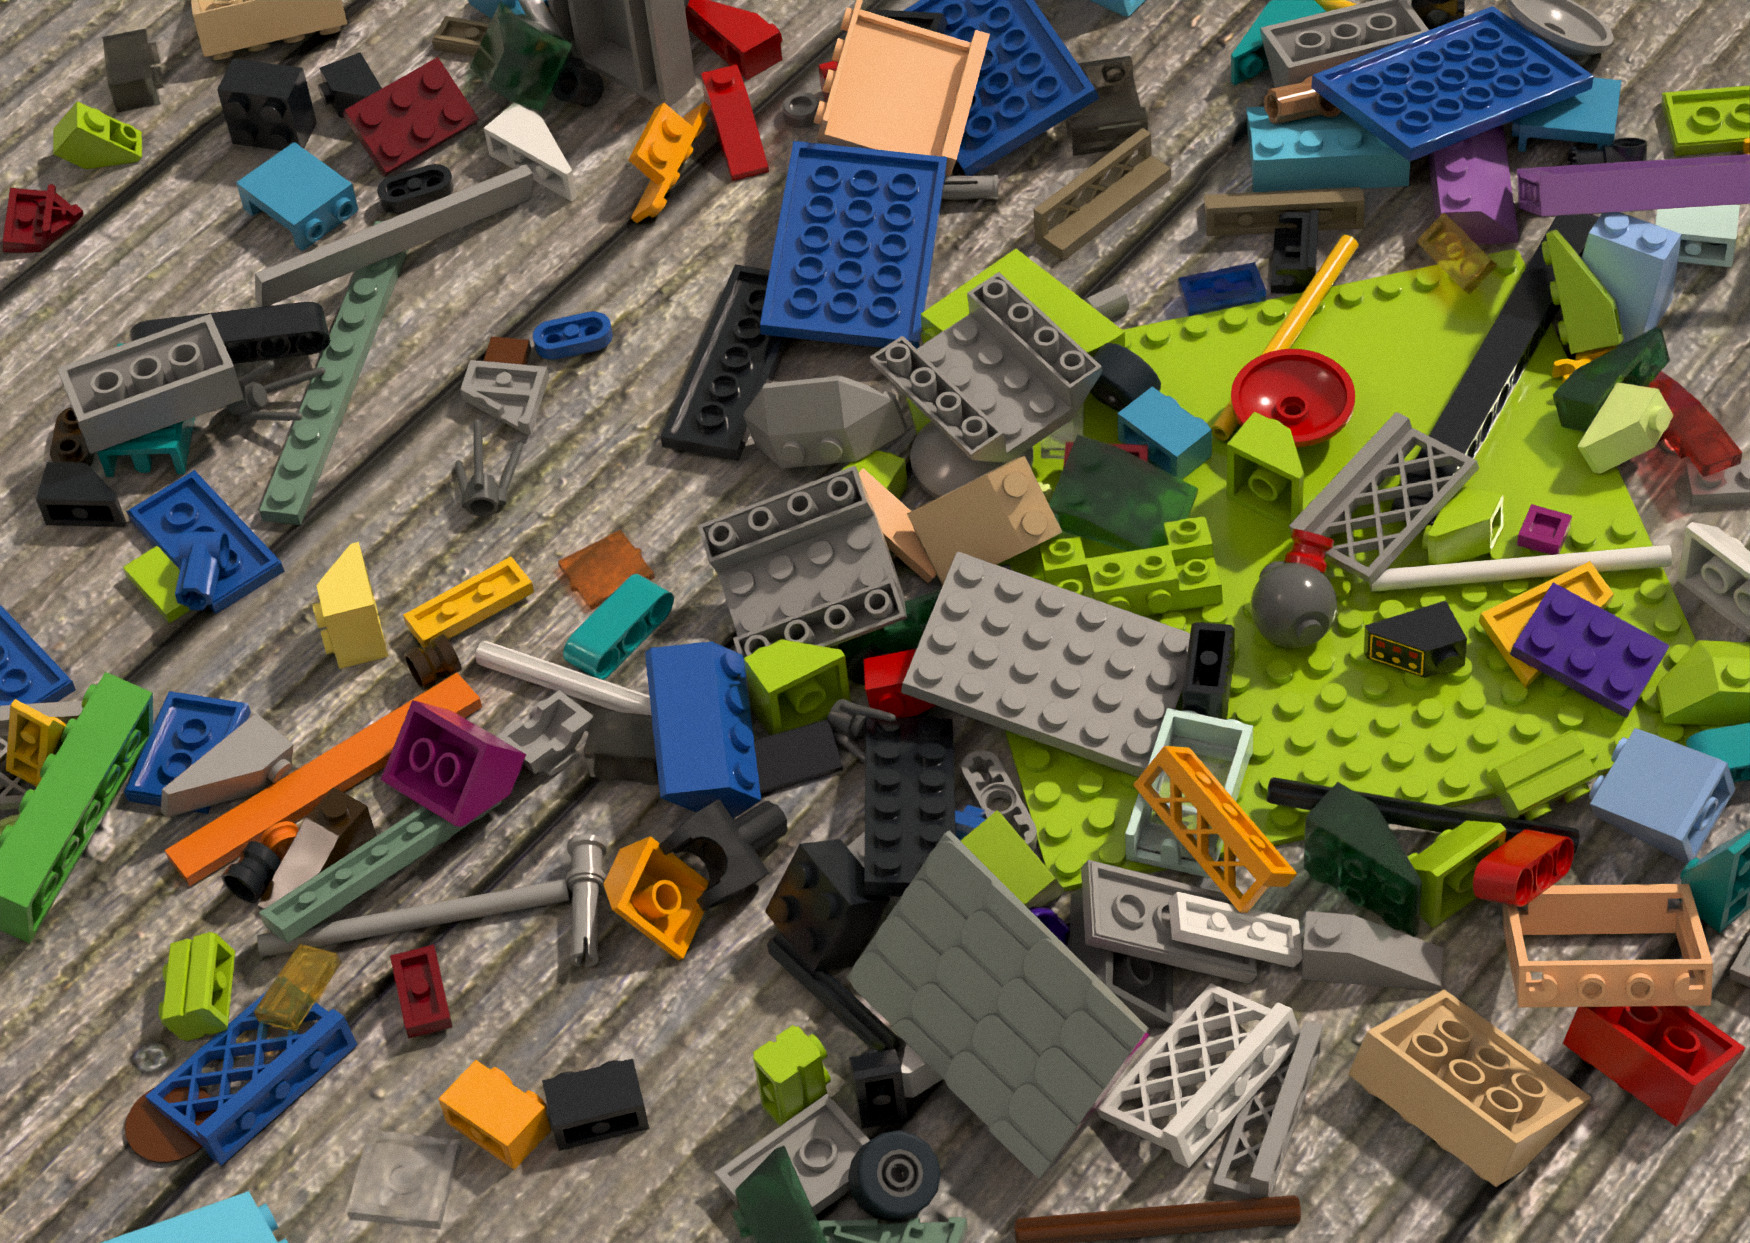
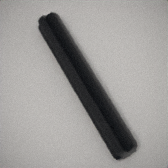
M778 932L768 941V953L872 1050L886 1051L895 1049L896 1052L900 1047L899 1037L827 970L813 972L782 932Z

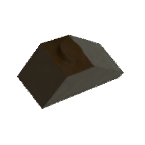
M333 787L303 821L258 903L259 910L262 911L376 837L368 806Z

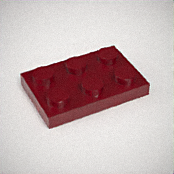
M438 57L350 106L342 114L383 177L474 126L479 120Z

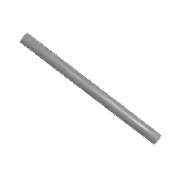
M566 879L327 922L315 925L304 935L295 938L288 944L272 932L257 935L260 956L265 957L570 901Z

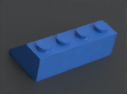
M712 641L654 647L645 651L660 798L696 813L720 799L733 819L761 801L743 655Z

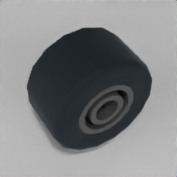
M1106 343L1094 355L1093 359L1102 366V373L1090 393L1098 401L1120 412L1152 386L1158 391L1161 390V381L1156 372L1142 358L1129 349L1118 344Z
M898 1130L882 1133L861 1146L851 1160L848 1180L851 1194L861 1209L874 1218L894 1221L915 1215L930 1204L938 1192L941 1173L938 1158L930 1145L915 1134Z

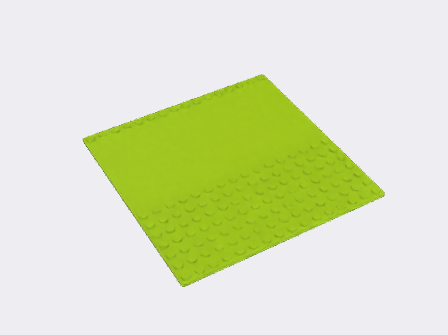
M1510 249L1345 283L1330 288L1290 349L1314 351L1340 364L1349 374L1354 384L1355 408L1347 425L1332 438L1315 445L1296 447L1304 472L1303 510L1395 412L1408 417L1412 428L1428 436L1430 435L1526 269L1519 251ZM1303 292L1123 329L1125 331V348L1142 358L1156 372L1161 381V390L1159 392L1174 398L1181 408L1194 417L1203 419L1211 429L1231 400L1232 384L1239 371L1247 363L1263 353ZM1552 322L1474 458L1477 460L1479 469L1463 485L1464 487L1503 493V529L1491 552L1462 562L1549 555L1517 546L1518 534L1531 504L1572 515L1571 528L1560 554L1653 546L1617 466L1601 474L1593 473L1577 447L1595 417L1581 386L1574 391L1565 392L1561 389L1563 376L1558 378L1552 376L1554 362L1560 359H1568ZM1090 392L1071 421L1033 446L1032 472L1037 482H1041L1043 485H1050L1053 491L1056 510L1055 518L1062 530L1061 533L1044 542L1080 536L1085 558L1167 545L1163 523L1205 516L1213 542L1214 559L1222 583L1223 603L1143 617L1188 633L1191 632V625L1195 622L1227 624L1235 628V659L1227 719L1237 720L1243 724L1253 726V753L1249 759L1236 802L1273 846L1382 823L1271 804L1267 802L1266 796L1269 781L1273 777L1447 807H1457L1498 798L1487 776L1494 767L1571 729L1578 736L1584 747L1585 754L1589 756L1599 776L1608 774L1614 764L1611 758L1615 747L1623 737L1628 739L1634 728L1686 746V740L1693 734L1709 729L1727 727L1720 725L1662 723L1656 687L1662 678L1696 643V639L1663 567L1598 572L1614 593L1611 603L1604 610L1670 645L1626 719L1544 673H1541L1525 689L1478 622L1482 612L1558 576L1371 592L1368 582L1325 559L1327 568L1324 575L1331 582L1337 598V614L1329 632L1318 642L1304 648L1289 649L1268 641L1254 624L1251 615V596L1255 585L1259 581L1261 571L1273 562H1284L1285 555L1292 550L1294 542L1289 528L1227 498V443L1241 428L1240 424H1238L1227 441H1221L1212 434V456L1178 483H1175L1148 463L1146 490L1063 486L1062 477L1066 442L1123 444L1118 440V411L1098 401ZM906 397L915 431L918 434L931 420ZM1416 445L1404 458L1405 462L1415 460L1422 447ZM1401 476L1386 477L1378 486V490L1400 486ZM1394 499L1380 502L1381 513L1391 511ZM1374 503L1359 506L1351 515V519L1374 515ZM1399 521L1383 524V536L1400 533L1407 526L1406 522ZM1376 526L1353 530L1354 542L1377 538ZM1425 529L1412 540L1387 569L1428 565V551L1422 548ZM1347 532L1333 534L1330 537L1334 540L1333 546L1348 543ZM1039 544L997 564L998 566L1009 564L1012 571L1045 582L1039 554ZM1379 549L1356 553V561L1369 567L1379 556ZM1445 600L1467 637L1465 665L1458 667L1452 672L1439 673L1426 678L1367 659L1364 654L1365 625ZM1182 691L1175 710L1183 711ZM1004 730L1027 809L1036 826L1037 843L1043 863L1058 880L1065 892L1082 888L1081 867L1087 860L1144 874L1168 870L1167 868L1126 860L1125 833L1139 794L1133 786L1139 777ZM1196 755L1225 788L1232 762ZM1167 774L1159 793L1161 798H1170V777ZM1182 803L1183 806L1195 808L1192 803ZM1154 811L1150 824L1168 827ZM1182 814V823L1187 829H1197V817ZM1224 842L1219 858L1224 857Z

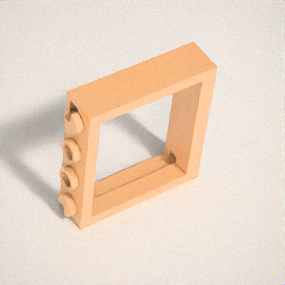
M1689 884L1553 885L1527 904V910L1518 911L1517 906L1503 904V932L1518 1008L1711 1006L1713 962ZM1668 899H1681L1679 909H1668ZM1676 933L1683 959L1528 961L1523 935ZM1530 972H1542V979L1532 980Z

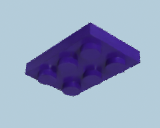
M1553 582L1513 645L1510 655L1627 719L1670 645Z

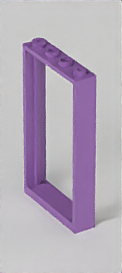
M1750 154L1518 168V208L1542 217L1750 204Z

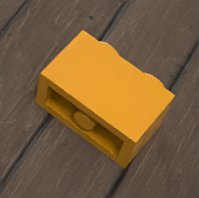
M477 1060L438 1098L447 1124L514 1170L551 1132L546 1113L547 1105L536 1093L530 1090L524 1093L513 1085L510 1078L497 1067L489 1069Z

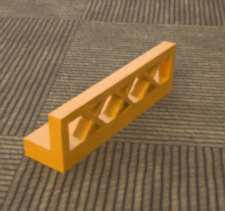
M1164 746L1133 784L1240 913H1248L1268 887H1287L1296 877V871L1190 748ZM1163 770L1170 777V798H1161L1151 786ZM1182 803H1192L1197 809V829H1187L1182 823ZM1209 834H1218L1224 841V861H1214L1209 855ZM1236 866H1245L1256 879L1244 895L1236 887Z

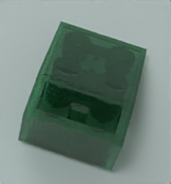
M1337 782L1305 817L1304 869L1319 883H1327L1342 892L1354 905L1364 906L1379 915L1391 928L1401 929L1412 937H1416L1419 932L1422 880L1376 805Z

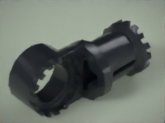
M1619 138L1612 141V145H1602L1601 149L1578 150L1577 147H1569L1567 160L1571 161L1567 165L1647 161V141L1640 138Z

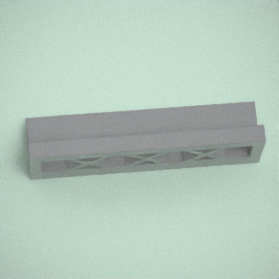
M1305 1021L1290 1064L1279 1070L1277 1069L1259 1089L1261 1090L1277 1083L1280 1088L1277 1102L1264 1108L1257 1096V1091L1238 1112L1213 1182V1191L1241 1199L1272 1197L1322 1052L1323 1025ZM1254 1107L1257 1112L1250 1114ZM1263 1121L1267 1128L1263 1142L1251 1147L1243 1135L1244 1130ZM1240 1145L1243 1151L1237 1153L1238 1147ZM1246 1161L1251 1163L1253 1170L1250 1176V1185L1227 1179L1231 1168Z

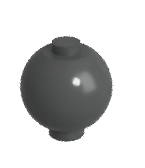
M1277 561L1267 565L1261 571L1259 581L1255 585L1251 596V615L1255 626L1268 641L1284 648H1304L1318 642L1329 632L1337 614V598L1331 582L1318 569L1303 563Z

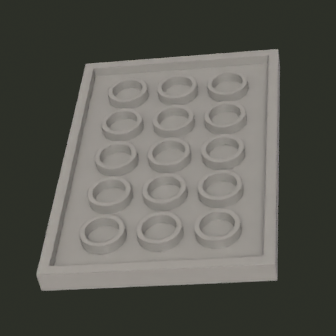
M957 551L903 681L901 693L1139 777L1149 764L1167 708L1175 709L1184 684L1190 633Z

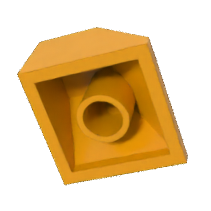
M649 836L619 850L603 885L611 909L679 961L684 959L705 912L701 909L696 899L702 895L709 881L673 853L665 855L659 847L660 843Z

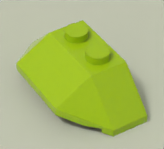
M1698 640L1662 678L1656 687L1662 723L1720 726L1750 723V642Z

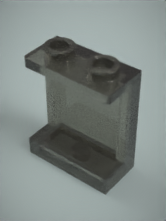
M1131 56L1078 63L1095 88L1099 99L1064 120L1073 156L1112 151L1140 129L1144 128L1148 131V117L1145 107L1140 105L1133 77V61Z

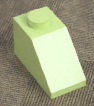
M1617 382L1577 447L1593 473L1601 474L1654 448L1663 432L1668 428L1674 415L1659 389Z

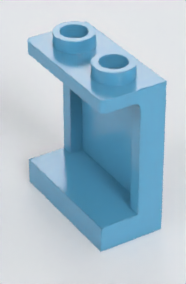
M1593 78L1592 89L1513 120L1512 137H1519L1518 151L1526 152L1529 137L1597 144V149H1601L1602 145H1612V141L1615 138L1622 80Z
M295 142L236 182L243 209L252 216L260 211H264L292 233L295 246L301 251L348 220L359 209L352 183Z

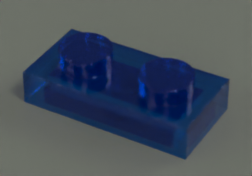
M1255 262L1178 278V289L1188 316L1266 301V288Z

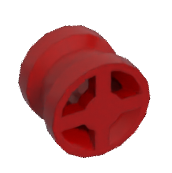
M1293 529L1291 535L1294 542L1290 552L1286 553L1284 562L1307 564L1325 574L1327 568L1325 556L1327 551L1333 548L1334 540L1312 532Z

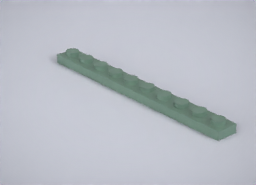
M375 221L374 225L383 221ZM409 249L355 271L329 335L330 344L323 350L317 368H325L326 372L324 375L313 378L310 382L298 412L303 415V418L300 421L294 422L259 509L262 521L293 525L302 524Z

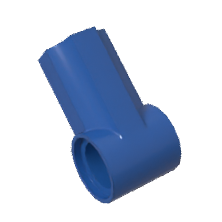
M184 531L181 534L179 543L181 569L175 591L178 604L185 605L190 610H205L207 605L213 603L220 569H225L229 562L230 546L226 532Z

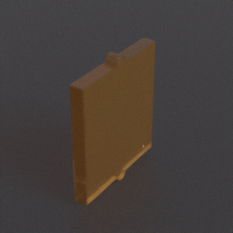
M621 530L558 561L559 568L570 581L571 590L573 592L577 591L591 610L599 607L631 575L640 574L649 580L655 578L654 572L642 558L641 549L634 548Z

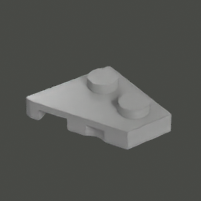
M470 360L460 389L462 399L520 432L531 435L549 380L547 367Z

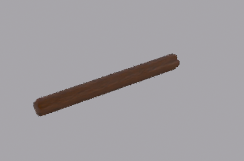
M1287 1195L1018 1218L1014 1224L1016 1243H1075L1297 1224L1301 1220V1207L1298 1196Z

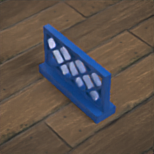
M281 978L228 1024V1030L217 1033L145 1097L166 1118L205 1147L209 1157L222 1166L358 1044L342 1014L335 1009L328 1012ZM284 996L292 1001L291 1011L270 1014V1008ZM318 1020L304 1034H298L300 1022ZM289 1024L288 1036L267 1039L268 1027ZM258 1029L257 1041L236 1044L237 1037L245 1030ZM286 1049L270 1064H264L265 1052ZM255 1054L254 1066L233 1069L234 1057ZM224 1058L222 1071L202 1073V1068L209 1061ZM252 1079L236 1094L229 1095L231 1082ZM221 1084L219 1096L198 1099L199 1087ZM190 1087L188 1101L168 1103L163 1099L174 1088ZM216 1110L199 1126L195 1124L196 1112Z

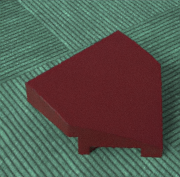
M53 184L48 185L47 191L10 188L2 241L3 252H42L83 217V210L77 204L71 206L57 194L56 186Z

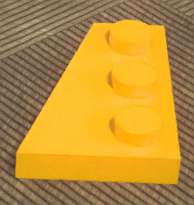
M1590 561L1481 613L1478 622L1525 689L1542 672L1510 655V652L1552 583L1558 584L1602 609H1605L1611 603L1614 593Z

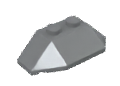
M843 376L766 383L743 414L755 446L782 469L855 462L902 435L907 430V425L895 394L886 391L881 393L866 384Z

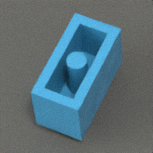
M1153 386L1117 413L1118 440L1123 444L1148 445V463L1175 483L1180 482L1212 456V429L1209 428L1208 424L1203 419L1188 413L1179 406L1174 398L1165 396Z

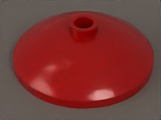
M1281 349L1256 357L1239 371L1232 384L1231 407L1241 427L1253 412H1256L1269 419H1275L1290 428L1295 446L1306 447L1332 438L1347 425L1355 408V388L1349 374L1333 359L1305 349Z

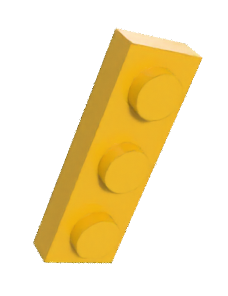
M509 557L403 614L404 621L425 650V647L429 645L430 639L440 634H444L447 639H450L533 594V584L516 561Z

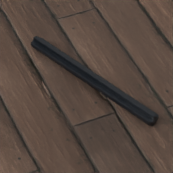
M1276 777L1270 779L1266 796L1267 802L1271 804L1441 833L1448 829L1454 830L1465 821L1501 823L1506 828L1505 843L1523 830L1529 829L1571 838L1574 845V854L1578 849L1580 839L1579 830L1576 828Z

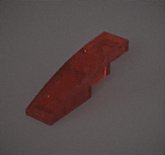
M1653 368L1630 377V380L1622 382L1624 384L1659 389L1674 415L1659 441L1667 439L1680 459L1689 457L1703 477L1741 464L1742 451L1720 423L1693 395L1658 368Z

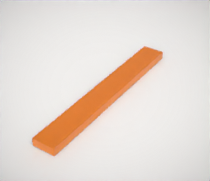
M457 672L412 699L451 710L463 718L482 708L480 697ZM412 700L165 850L168 860L190 887L239 857L240 852L249 841L261 843L263 833L272 825L284 821L294 823L309 814L333 787L345 792L387 765Z

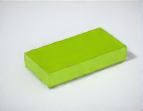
M158 546L123 566L126 577L168 623L173 622L190 611L187 606L178 604L175 597L180 569Z

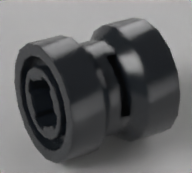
M249 841L240 852L238 863L231 864L221 875L222 881L240 899L249 903H256L265 892V883L272 880L281 860L265 845L256 841Z

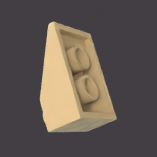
M1025 456L1018 457L907 513L942 586L957 551L997 565L1062 532Z

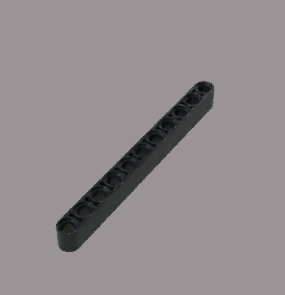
M1591 214L1558 215L1555 217L1547 233L1558 229L1582 258L1588 234L1599 217ZM1546 234L1429 435L1473 459L1476 457L1561 305H1554L1550 290V282L1556 281L1553 265L1547 266L1543 257L1542 242L1547 241ZM1422 448L1416 459L1428 457V450ZM1455 464L1436 467L1437 478L1452 476L1461 467ZM1430 469L1407 473V484L1431 480ZM1433 491L1409 496L1410 507L1427 504L1433 498ZM1403 497L1393 500L1391 511L1404 509ZM1436 516L1427 525H1433Z

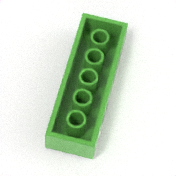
M107 672L104 673L98 685L91 684L82 700L83 710L77 720L71 718L68 721L61 736L63 744L56 755L52 753L48 755L40 771L41 781L35 790L29 789L25 793L18 810L20 813L19 818L14 826L7 825L0 836V931L29 944L153 733V692Z

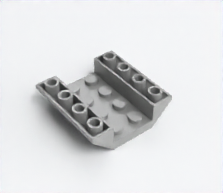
M998 272L967 293L969 315L917 349L905 337L901 336L870 356V361L971 460L1008 463L1074 418L1100 377L1102 366Z
M856 466L697 525L708 561L718 573L736 629L737 637H734L733 640L737 653L743 655L744 658L753 654L757 649L769 646L781 639L830 648L907 619L904 594L878 517Z

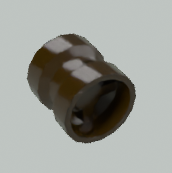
M444 634L430 639L429 645L425 647V651L415 647L404 653L406 664L422 690L435 685L437 675L439 677L443 675L450 677L462 670L458 656Z

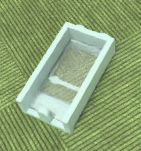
M1167 708L1149 764L1164 746L1190 748L1231 797L1237 801L1248 762L1253 753V726L1233 719L1223 720L1199 715L1194 711H1180ZM1163 770L1151 786L1161 798H1170V777ZM1139 793L1125 833L1126 860L1210 878ZM1182 803V823L1187 829H1197V809L1192 803ZM1209 834V855L1214 861H1218L1224 841L1218 834Z

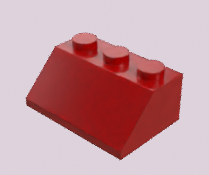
M1688 1006L1578 1007L1562 1043L1579 1055L1582 1060L1590 1063L1616 1082L1619 1087L1631 1093L1654 1110L1656 1114L1676 1127L1703 1107L1746 1049Z

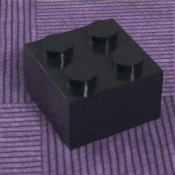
M232 59L217 88L232 144L282 151L295 142L302 148H305L317 124L303 68Z
M841 839L799 844L765 912L813 972H820L855 965L890 898L888 896H864V867Z

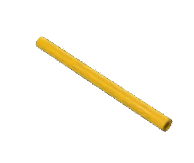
M1349 235L1341 236L1261 355L1271 351L1290 349L1357 250L1358 242L1355 238ZM1231 400L1211 428L1213 436L1221 441H1227L1239 424L1233 414Z

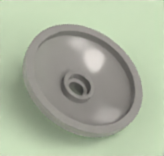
M1506 0L1509 13L1515 22L1563 55H1596L1607 51L1614 40L1612 31L1599 17L1572 0Z
M932 421L926 424L917 434L911 448L910 460L913 475L920 487L935 499L1006 464L971 460ZM1033 446L1018 456H1025L1031 470L1033 467Z

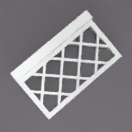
M1210 983L1096 1108L1099 1117L1170 1150L1174 1162L1189 1168L1295 1050L1300 1030L1292 1008L1277 1002L1270 1009ZM1215 1002L1227 1006L1229 1009V1013L1204 1019L1205 1012ZM1252 1020L1260 1021L1252 1031L1239 1034L1238 1024ZM1231 1026L1233 1036L1207 1042L1206 1032ZM1199 1034L1201 1044L1176 1050L1175 1045L1182 1038ZM1234 1050L1223 1063L1211 1066L1209 1055ZM1203 1057L1204 1068L1179 1073L1178 1063ZM1171 1065V1076L1147 1081V1076L1153 1069ZM1206 1081L1194 1095L1182 1098L1181 1087ZM1174 1089L1175 1100L1150 1105L1149 1095ZM1142 1097V1108L1126 1112L1118 1110L1124 1101ZM1177 1113L1163 1130L1152 1124V1119Z

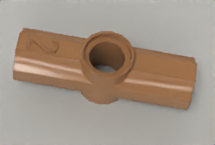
M1312 76L1306 78L1302 83L1268 89L1267 95L1264 96V110L1268 114L1269 121L1275 124L1317 115L1335 117L1342 111L1324 97L1321 100V95L1311 88Z

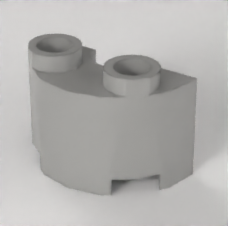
M558 690L552 696L538 702L533 707L528 722L522 724L517 720L514 723L508 724L496 737L525 753L526 757L523 765L533 773L537 774V772L544 771L549 776H553L564 770L579 756L580 753L574 748L581 740L584 731L592 733L594 716Z

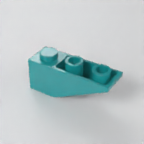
M1272 0L1268 2L1231 54V83L1235 86L1270 68L1260 34L1261 27L1324 13L1326 10L1314 0Z

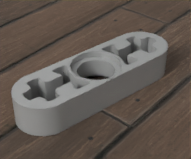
M978 750L968 754L963 759L961 765L963 785L975 807L985 810L982 818L987 819L995 812L987 807L991 800L996 798L1007 799L1010 801L1011 806L1000 813L1010 825L1014 824L1016 832L1021 838H1024L1027 845L1035 852L1037 848L1035 823L999 758L994 753L985 750ZM982 769L984 773H989L990 784L985 787V781L981 774L974 772L975 770Z

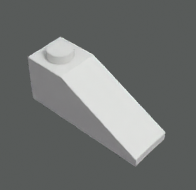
M514 102L484 127L490 156L513 169L527 165L533 172L534 181L571 202L577 198L572 169L544 120L537 112L528 110Z

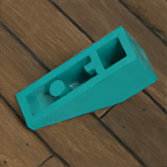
M1750 828L1715 847L1703 858L1692 859L1680 874L1681 884L1690 885L1699 917L1718 933L1722 932L1750 908Z

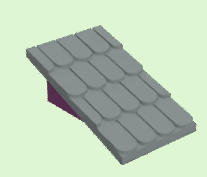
M950 830L944 833L936 847L929 854L919 872L905 889L891 913L882 923L878 932L846 977L851 982L853 988L892 1025L891 1029L946 1081L948 1088L989 1126L988 1130L1038 1179L1044 1175L1071 1136L1096 1110L1149 1037V1034L1146 1033L1149 1028Z

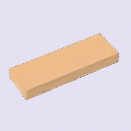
M862 468L859 475L878 517L888 549L925 582L929 583L936 576V572L907 516V513L911 512V510Z

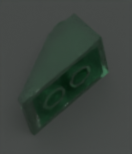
M500 1L469 68L489 88L506 99L542 111L573 44L509 4Z
M1077 435L1049 506L1062 531L1129 552L1166 546L1163 523L1187 519L1197 497L1198 488L1116 446Z

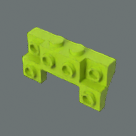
M1205 516L1163 523L1166 546L1085 558L1080 536L1039 544V554L1046 583L1140 616L1223 603L1222 583L1214 559L1213 542Z

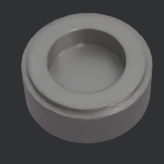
M805 92L795 93L787 97L782 105L784 121L795 128H807L814 125L815 123L813 122L819 105L818 98Z

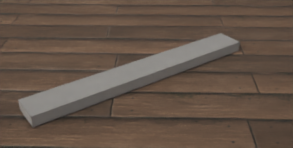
M527 165L520 166L255 273V300L260 307L270 306L528 201L532 196L533 172Z

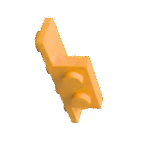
M705 102L688 112L683 118L665 103L655 108L628 159L629 162L651 179L631 216V219L636 223L647 216L655 217L664 208L667 202L664 198L666 192L678 181L680 173L677 171L680 165L690 157L694 149L691 146L693 140L706 127L707 122L704 118L710 106Z

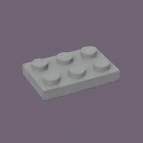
M826 1094L715 1171L716 1182L769 1243H778L851 1191L848 1180L851 1160L859 1148L870 1140L837 1103Z

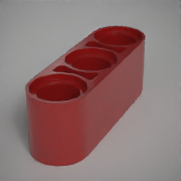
M1529 829L1523 830L1478 863L1473 877L1475 897L1517 907L1525 906L1565 877L1569 872L1574 856L1572 839L1566 836Z

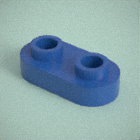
M595 311L545 321L538 325L533 332V341L537 354L549 360L603 349L611 342L613 337L609 318L605 314Z

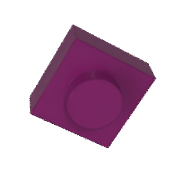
M1531 504L1519 531L1517 546L1549 555L1560 554L1571 528L1572 515Z

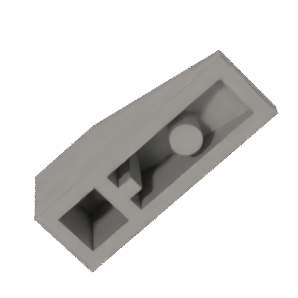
M255 713L162 789L161 813L166 817L263 791L271 783L275 784L290 773L292 769L293 743L260 715Z
M1306 911L1302 980L1441 991L1444 948L1355 915Z

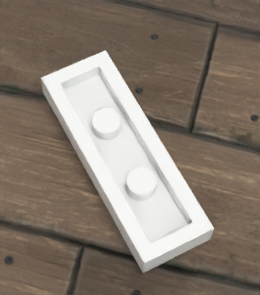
M1176 892L1169 900L1172 940L1293 968L1303 959L1299 920L1254 909H1250L1248 913H1240L1233 904Z

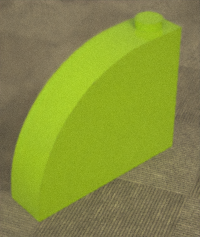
M1014 249L921 313V338L925 344L969 315L967 293L1000 272L1092 358L1101 346L1106 343L1125 347V331L1018 249Z

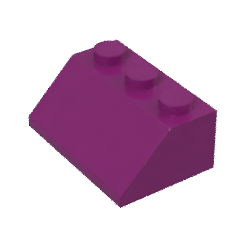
M412 700L380 780L454 826L463 827L511 794L526 754L451 710Z

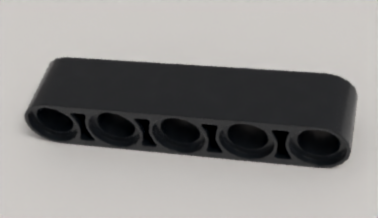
M298 302L146 320L134 325L129 334L132 342L211 314L233 364L312 355L322 352L330 344V336L323 308L315 302Z

